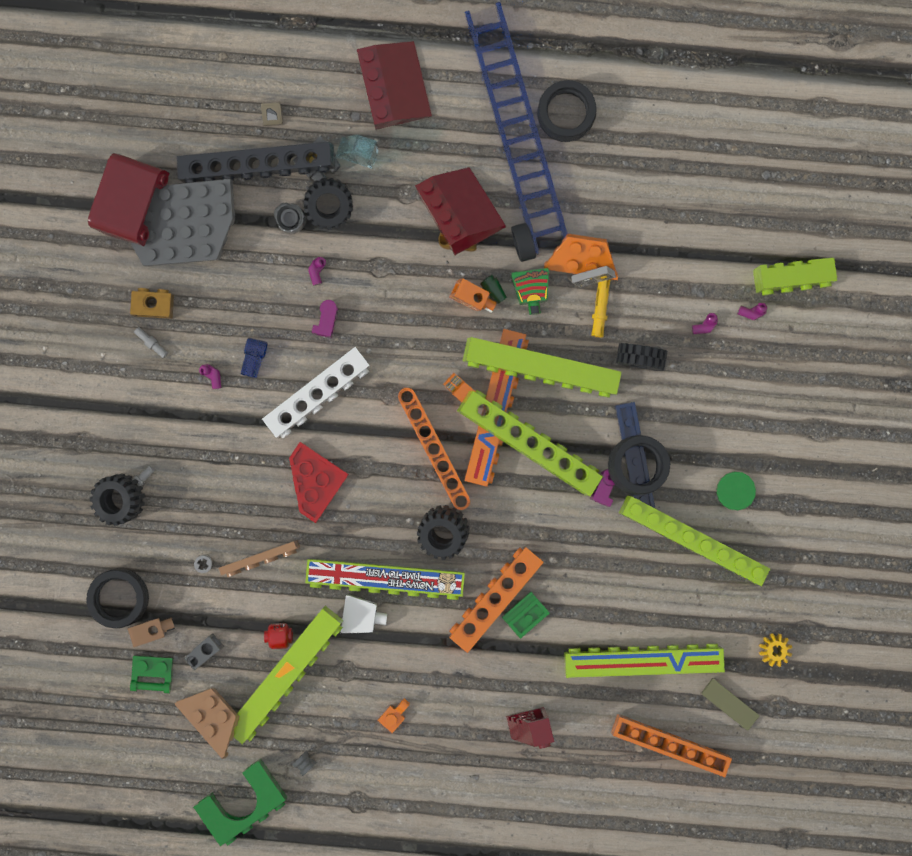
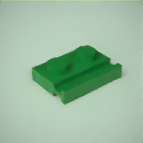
M530 591L506 612L502 618L521 639L550 613Z

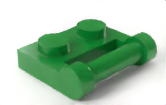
M134 655L130 691L151 690L170 694L173 658ZM139 676L165 678L164 683L138 681Z

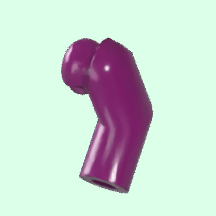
M323 257L315 258L308 268L313 286L322 284L320 272L326 265V260Z

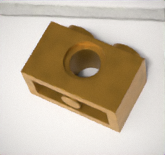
M138 288V291H132L130 315L135 317L173 319L174 295L169 293V290L157 289V292H149L150 289ZM156 298V306L149 308V300Z

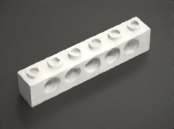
M354 347L262 418V420L276 438H285L292 432L290 430L295 425L299 427L307 421L306 416L310 413L316 414L323 408L321 406L326 401L330 403L337 398V392L341 389L347 390L354 384L352 382L357 377L361 379L368 374L370 365ZM347 365L354 367V372L350 376L343 373V369ZM331 377L338 379V385L334 388L328 385V380ZM316 389H321L323 392V396L319 400L313 398V392ZM300 401L307 403V409L303 412L297 409ZM285 413H290L292 416V420L288 424L282 422V416Z

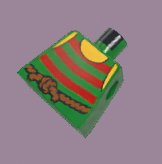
M549 269L511 273L519 305L528 304L529 315L541 314L540 303L547 302Z

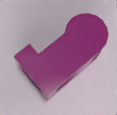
M325 300L320 305L321 317L319 326L313 325L312 334L332 338L338 308L334 301Z
M605 469L600 474L603 477L592 493L590 500L606 507H611L613 499L609 498V495L615 484L610 478L608 469Z

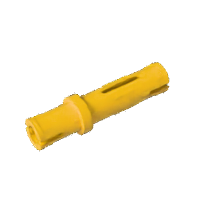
M610 279L598 282L595 312L592 314V319H594L592 337H604L605 321L608 318L606 310Z

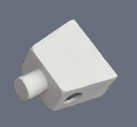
M347 594L341 633L373 632L374 624L386 625L388 614L376 612L377 603Z

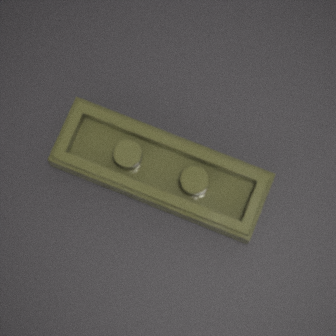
M713 678L701 692L704 697L747 731L760 716Z

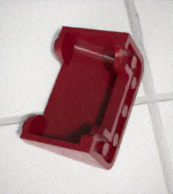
M111 154L88 216V225L107 236L145 246L149 238L148 227L143 223L155 188L162 189L166 186L170 173L124 155Z

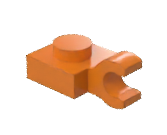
M404 698L396 708L390 705L380 716L378 722L393 733L406 718L402 713L410 703Z

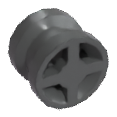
M305 751L294 761L292 766L298 768L300 774L304 776L317 762L311 759L309 753Z

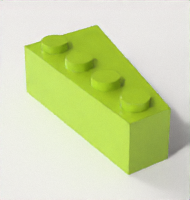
M834 258L809 260L807 263L795 261L788 263L787 266H784L783 263H776L768 266V268L766 264L760 265L753 270L756 293H762V296L772 295L774 291L781 290V293L793 292V288H801V291L813 289L812 286L820 285V288H827L837 281Z

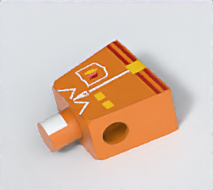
M464 278L457 280L449 298L475 311H481L483 308L492 313L497 303L488 298L490 294L488 291ZM474 295L478 296L477 302L474 300Z

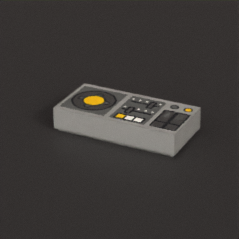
M604 266L572 275L571 278L573 284L584 287L616 278L614 270Z

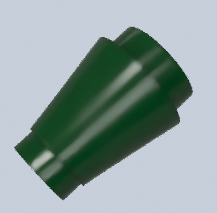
M492 274L480 283L482 289L490 293L489 296L498 304L507 298L497 277H494Z

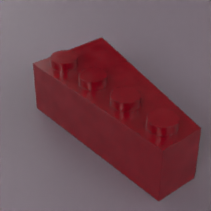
M544 707L506 716L513 740L533 747L539 746V749L550 747L551 743L554 742L550 721Z

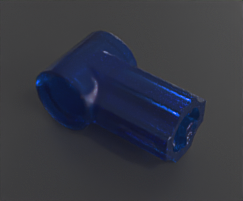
M248 337L244 349L245 358L241 375L258 378L268 342Z

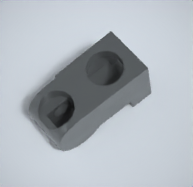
M211 634L184 659L193 670H196L221 650L224 645L214 634Z

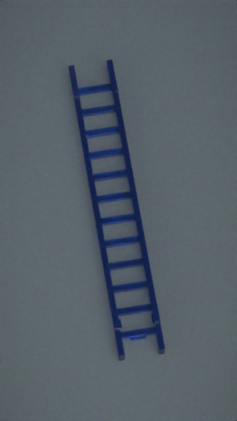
M496 2L495 8L499 22L485 24L475 29L469 10L465 11V19L524 223H527L530 229L536 255H539L540 252L536 242L537 237L560 231L562 239H564L568 233L501 3ZM498 28L502 29L504 41L480 47L478 34ZM507 46L510 59L485 66L482 53ZM512 65L515 78L494 84L490 83L487 71ZM515 83L518 84L521 96L496 103L493 94L494 89ZM523 101L526 115L501 121L498 108ZM528 120L532 133L507 140L503 127ZM534 139L537 152L512 158L509 145ZM539 157L542 170L517 176L515 163ZM544 175L548 189L527 195L522 194L519 182ZM550 194L552 208L528 214L525 204L526 200ZM555 212L559 226L534 233L530 219Z

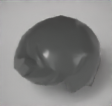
M281 203L274 210V217L278 227L283 232L296 234L304 228L307 216L305 211L297 204Z

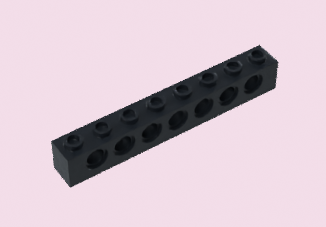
M330 141L177 156L178 180L183 183L231 179L234 181V178L251 180L253 176L271 178L273 174L291 176V173L298 172L300 175L310 174V171L318 170V173L330 172L329 169H335L334 145ZM317 155L316 162L310 163V157ZM297 156V163L295 165H291V159ZM275 158H278V159H279L278 165L275 166V167H272V166H271L272 160L275 159ZM259 160V166L253 169V162ZM240 162V168L234 171V164ZM221 164V170L215 172V166ZM202 165L201 173L196 174L197 167Z

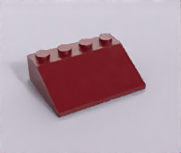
M414 41L378 44L357 49L375 130L432 117Z
M470 167L435 175L415 185L420 199L454 255L506 228L505 223Z

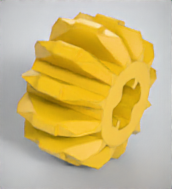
M771 633L769 635L770 640L763 637V641L766 643L765 645L759 644V647L764 648V650L758 653L764 656L763 662L769 661V666L773 667L776 662V665L781 667V660L788 663V660L785 658L786 655L792 656V653L787 652V650L792 649V645L787 644L788 638L782 639V634L778 633L775 638V635ZM774 646H775V647H778V648H777V650H778V653H777V654L773 653L774 650H773L772 648H773Z

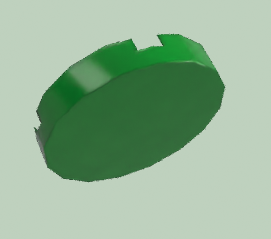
M743 472L725 474L720 478L716 488L719 502L729 510L739 511L747 508L752 504L756 495L753 480Z

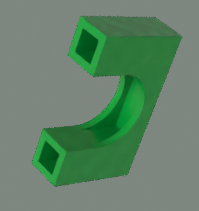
M261 758L242 772L254 789L257 797V805L252 813L242 817L229 814L222 807L213 792L193 807L220 847L225 843L227 846L237 839L236 835L240 832L243 834L247 833L253 828L252 824L257 820L259 823L269 817L268 813L273 809L278 811L285 805L284 801H286L287 795Z

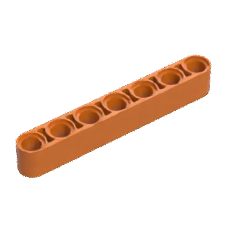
M403 388L398 394L399 401L453 506L458 510L466 509L470 504L469 496L420 401L412 389ZM403 393H412L413 399L410 402H404L402 400ZM414 409H419L422 412V416L418 420L411 418V412ZM424 426L431 429V434L428 437L420 435V429ZM431 444L439 445L440 451L438 454H430L428 449ZM440 461H446L449 464V469L446 472L438 470L437 466ZM454 478L457 480L458 486L456 489L451 490L447 487L448 479ZM458 496L466 497L467 503L464 507L456 505L455 501Z

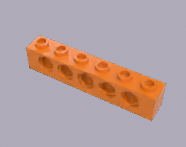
M519 547L513 554L515 559L510 564L507 562L501 568L500 572L502 574L498 579L494 577L487 585L489 590L485 594L481 592L475 599L477 604L473 609L469 607L462 615L463 621L460 624L456 622L449 630L451 633L449 638L467 653L544 563L528 548L524 547L522 549ZM517 563L525 564L526 569L523 573L515 571ZM511 578L513 580L512 587L504 588L502 586L503 579ZM492 593H498L501 596L498 603L490 602L489 597ZM478 609H487L488 615L485 618H479L477 616ZM467 623L475 625L473 633L465 632L464 626Z
M617 714L611 730L612 735L723 777H726L732 760L725 753Z

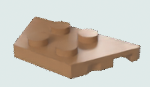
M215 688L177 701L175 703L176 707L222 759H225L228 756L227 749L230 741L233 740L234 729L238 724L240 716Z

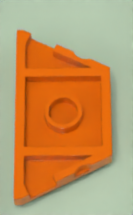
M567 234L562 240L561 245L554 250L550 259L544 263V269L548 268L552 271L579 274L608 266L615 271L616 278H612V280H618V272L616 271L607 239Z

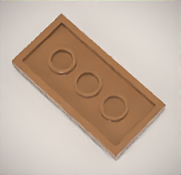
M296 540L219 568L220 574H226L227 577L241 573V568L245 567L247 571L260 566L259 562L263 560L265 564L278 560L277 555L283 554V557L295 554L297 553L296 549L300 548L299 542Z

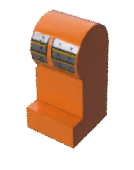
M455 373L443 383L461 403L469 391L475 392Z

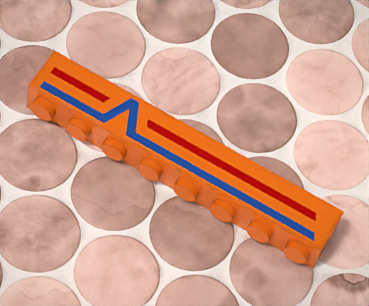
M503 329L500 344L527 350L529 340L525 339L526 334ZM498 370V373L492 372L486 400L491 403L492 401L499 403L503 406L501 410L507 412L508 407L512 408L514 397L511 396L512 389H517L519 378L505 375L506 371ZM483 406L481 416L485 415L486 413L485 406ZM499 415L494 420L496 426H500L503 422L502 417ZM478 426L464 481L487 487L488 483L492 484L495 472L491 471L493 464L497 465L500 454L496 453L498 445L502 446L503 441Z

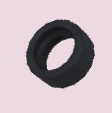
M527 223L512 226V237L519 260L524 262L535 259V247Z

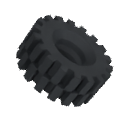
M619 343L616 363L639 369L664 371L668 351L638 344Z

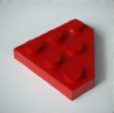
M299 442L289 457L298 508L301 514L317 523L349 474L302 442Z

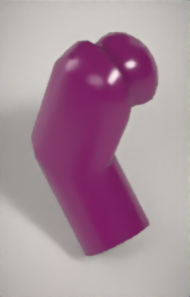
M760 302L751 309L741 305L737 314L751 320H756L766 314L767 305Z
M709 313L702 324L692 325L693 335L711 333L718 323L717 315Z
M210 364L200 366L199 373L211 379L212 390L221 389L219 370Z

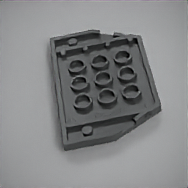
M225 179L166 185L162 189L155 188L143 223L148 227L149 238L145 246L131 243L142 265L156 266L220 260L223 246L228 239L227 235L230 227L235 221L233 180Z

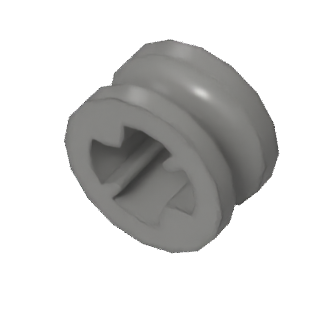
M201 555L195 560L194 567L198 572L206 573L212 567V560L207 555ZM200 559L201 561L203 559L207 560V569L205 567L203 569L199 568L200 564L198 561Z

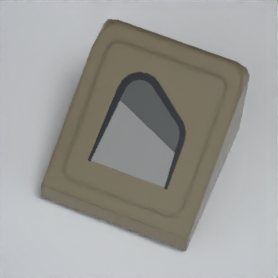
M262 103L263 126L283 125L281 103Z

